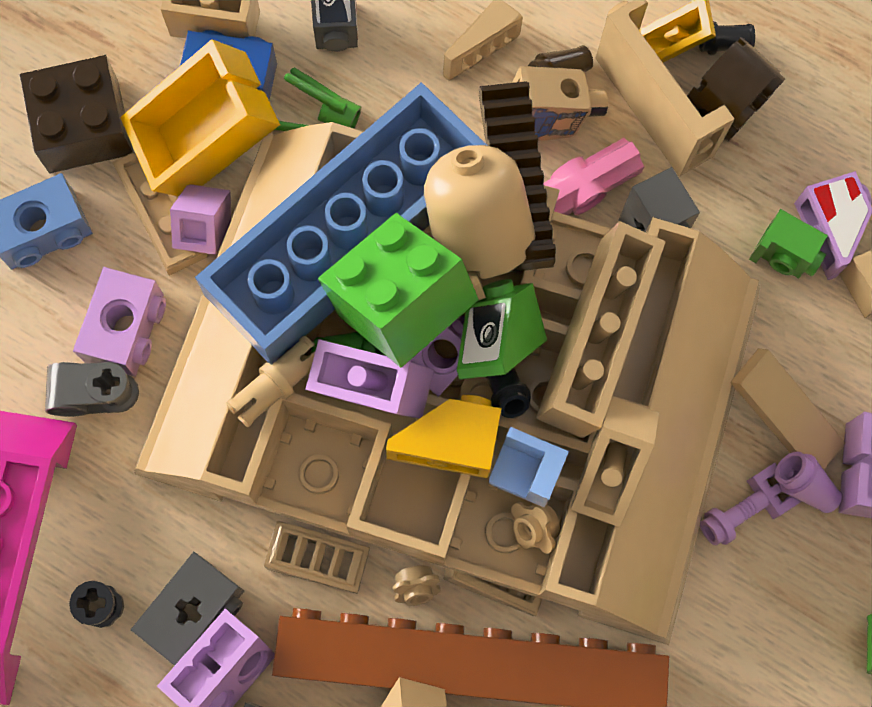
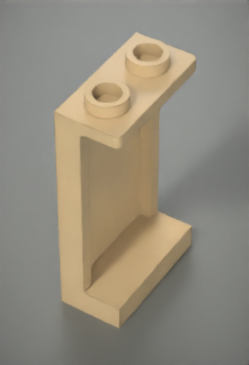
M633 0L630 3L622 1L615 5L607 14L595 59L680 177L715 156L735 118L725 105L704 117L699 114L639 31L648 2L646 0Z

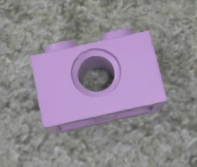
M103 267L73 352L84 363H116L128 375L136 377L139 365H145L150 356L152 341L149 337L154 323H160L166 308V298L163 297L164 294L156 281ZM133 316V322L130 327L123 331L114 330L115 324L120 318Z

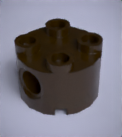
M741 37L704 74L703 80L700 82L701 86L698 89L693 87L687 97L702 117L723 105L726 106L735 118L724 138L729 142L744 126L746 121L773 95L775 90L785 81V78L780 74V70Z

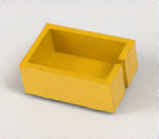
M210 40L120 117L152 191L180 196L187 185H205L280 126L265 92L256 89L261 83L246 52L216 40Z

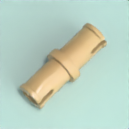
M306 336L301 337L299 342L272 365L266 362L259 368L260 375L235 397L226 402L234 414L249 401H252V405L237 417L246 427L252 425V422L278 399L286 400L294 392L292 387L310 372L315 352H312L303 361L300 360V357L315 345Z

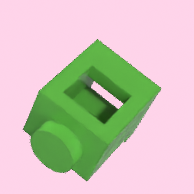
M780 209L767 227L749 260L757 263L760 258H763L769 262L774 270L781 274L793 275L799 279L803 273H806L812 277L826 256V253L820 251L828 235Z

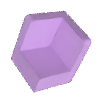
M187 185L170 209L172 248L216 255L231 222L230 190Z

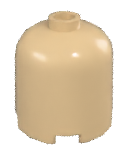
M468 145L454 149L440 157L428 172L424 185V198L432 238L460 257L467 271H479L481 279L508 273L522 264L526 259L525 250L535 240V230L524 182L515 160L498 148L486 145Z

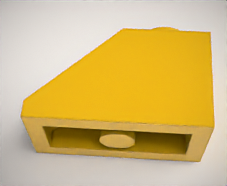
M462 395L461 400L448 399L389 438L386 446L387 459L488 478L502 408L491 407V400L475 395Z

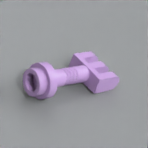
M773 463L747 480L754 493L742 502H739V504H736L724 513L717 508H712L705 513L704 520L700 522V528L711 544L715 546L720 543L727 545L735 540L736 532L734 528L763 509H766L772 519H775L802 502L792 496L787 497L782 502L778 497V494L782 492L778 483L771 487L766 480L775 476L776 463Z

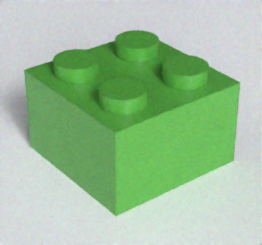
M398 213L392 215L318 277L338 316L400 368L479 300L463 260Z

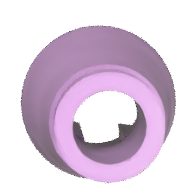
M792 452L786 455L777 465L775 478L782 492L819 509L823 513H830L840 505L842 493L837 489L814 456L801 452Z

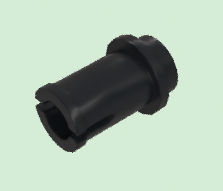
M713 21L716 37L699 45L700 51H707L710 56L715 55L717 51H727L741 37L754 47L755 28L752 24L718 25L717 22Z
M515 367L503 375L486 376L493 393L491 405L492 407L502 408L501 415L503 417L516 418L528 410L531 392L528 386L520 381Z

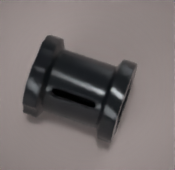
M88 581L76 587L71 594L69 606L74 619L81 624L104 628L113 625L115 620L121 617L124 601L123 597L117 593L114 587L105 585L102 582ZM99 597L106 600L105 608H98L96 612L89 610L90 602L97 601Z

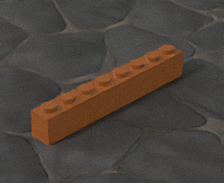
M293 608L292 617L280 616L272 671V676L390 689L393 688L398 678L401 677L445 689V694L564 707H667L669 656L656 654V645L627 643V650L619 651L609 650L608 640L579 638V646L561 645L559 635L531 633V641L512 640L511 630L484 628L483 636L464 635L463 625L436 623L435 632L416 630L417 621L399 618H388L387 627L368 625L369 616L341 613L340 622L321 620L322 611Z

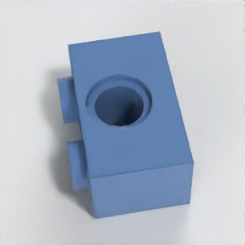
M62 173L0 199V258L11 270L17 267L25 268L38 263L42 256L58 249L73 248L80 244L83 238L93 234L74 190ZM46 220L41 229L30 231L35 222Z

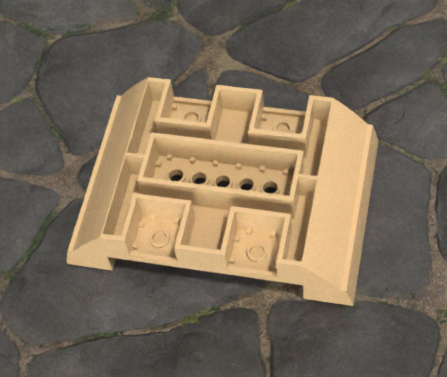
M330 122L296 128L276 135L268 134L264 137L217 258L364 131ZM544 185V189L546 188L547 191L546 203L550 209L549 221L553 228L552 240L556 246L554 267L508 272L487 279H481L479 271H477L482 288L489 283L505 279H512L514 286L533 283L547 337L546 342L515 366L520 381L526 384L531 392V400L528 410L523 415L516 418L500 416L488 478L387 459L386 446L388 439L419 418L393 414L305 390L310 372L292 387L294 392L286 400L278 399L255 419L252 425L246 427L237 417L252 405V401H249L234 414L226 402L235 397L260 375L259 368L267 361L214 307L204 294H202L134 471L136 475L222 502L223 497H227L579 610V617L669 645L735 388L730 382L741 369L759 299V280L751 278L726 252L700 231L652 218L646 233L666 242L612 396L659 412V420L654 448L620 527L571 510L596 431L581 438L536 419L540 407L533 400V392L538 387L548 386L600 240L612 229L555 212L560 189ZM430 225L423 231L424 233L431 231ZM334 310L309 332L306 337L313 342L316 337L357 331L342 320L336 310ZM444 339L434 341L435 351L441 357L454 358L458 356L456 347L450 341ZM311 348L300 357L301 361L311 354ZM464 379L452 381L439 397L429 389L423 416L448 399L457 400ZM510 427L569 451L550 499L547 502V505L555 511L560 522L559 535L554 539L556 543L555 549L548 554L543 553L540 548L536 547L524 549L518 543L514 532V522L516 519L511 512L513 504L521 501L529 507L534 503L494 487L489 483V477Z

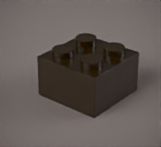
M106 55L20 74L34 153L49 174L124 157L133 152L132 144L120 119L125 114L119 82Z

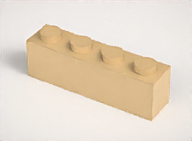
M621 221L600 240L536 419L581 438L601 429L666 241Z

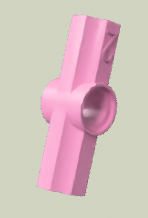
M622 138L587 159L576 157L566 162L552 174L550 180L544 182V185L560 189L555 212L565 215L573 212L574 215H579L600 203L607 195V192L642 173L644 165L641 161L640 153L633 142Z

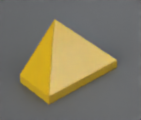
M694 0L639 30L662 63L716 37L709 0Z

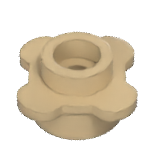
M521 501L513 504L511 512L516 519L514 522V532L518 543L524 549L536 547L540 548L545 554L552 552L556 546L554 539L557 538L560 532V522L555 511L547 504L545 507L537 504L527 507Z
M412 566L401 570L395 575L396 584L393 585V591L397 593L394 596L397 603H406L409 606L422 605L431 601L433 596L441 591L440 586L436 585L440 582L439 576L434 575L429 566Z

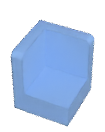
M510 427L489 477V483L494 487L545 507L569 451Z

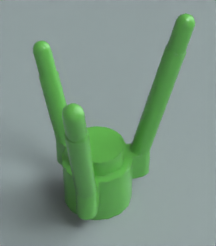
M295 67L290 70V73L285 74L284 79L286 82L323 103L318 116L319 121L323 123L334 122L355 129L361 114V106L342 98ZM279 121L280 126L274 130L288 131L309 125Z

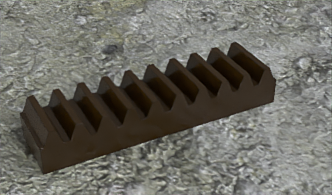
M527 81L479 87V102L485 142L488 146L498 148L515 160L524 182L535 230V240L525 250V261L509 272L554 267L556 260V246L552 240L553 228L549 221L550 209L546 203L547 191L546 188L544 189V172L541 170V154L538 152V135H535V117L532 116V99L529 97L530 86Z

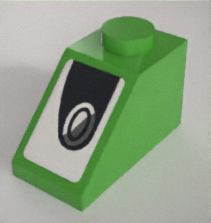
M505 279L483 286L486 298L478 300L465 312L457 364L459 380L506 374L547 341L533 283L514 286L512 279Z

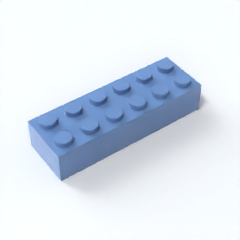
M421 82L195 278L204 296L258 353L272 365L299 342L301 337L306 336L335 310L318 277L395 213H398L417 228L424 231L430 225L424 198V185L431 167L440 157L454 149L468 145H488Z

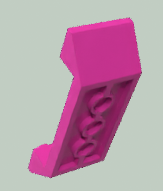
M0 411V704L10 705L21 656L10 654L54 470L55 467L67 469L77 424Z

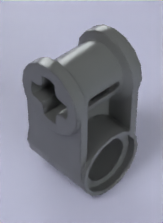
M61 362L47 366L45 412L47 414L61 417H76L96 413H121L132 408L138 400V384L134 378L129 376L116 363L79 364ZM115 381L120 383L119 386H115ZM107 389H111L110 395L106 393Z

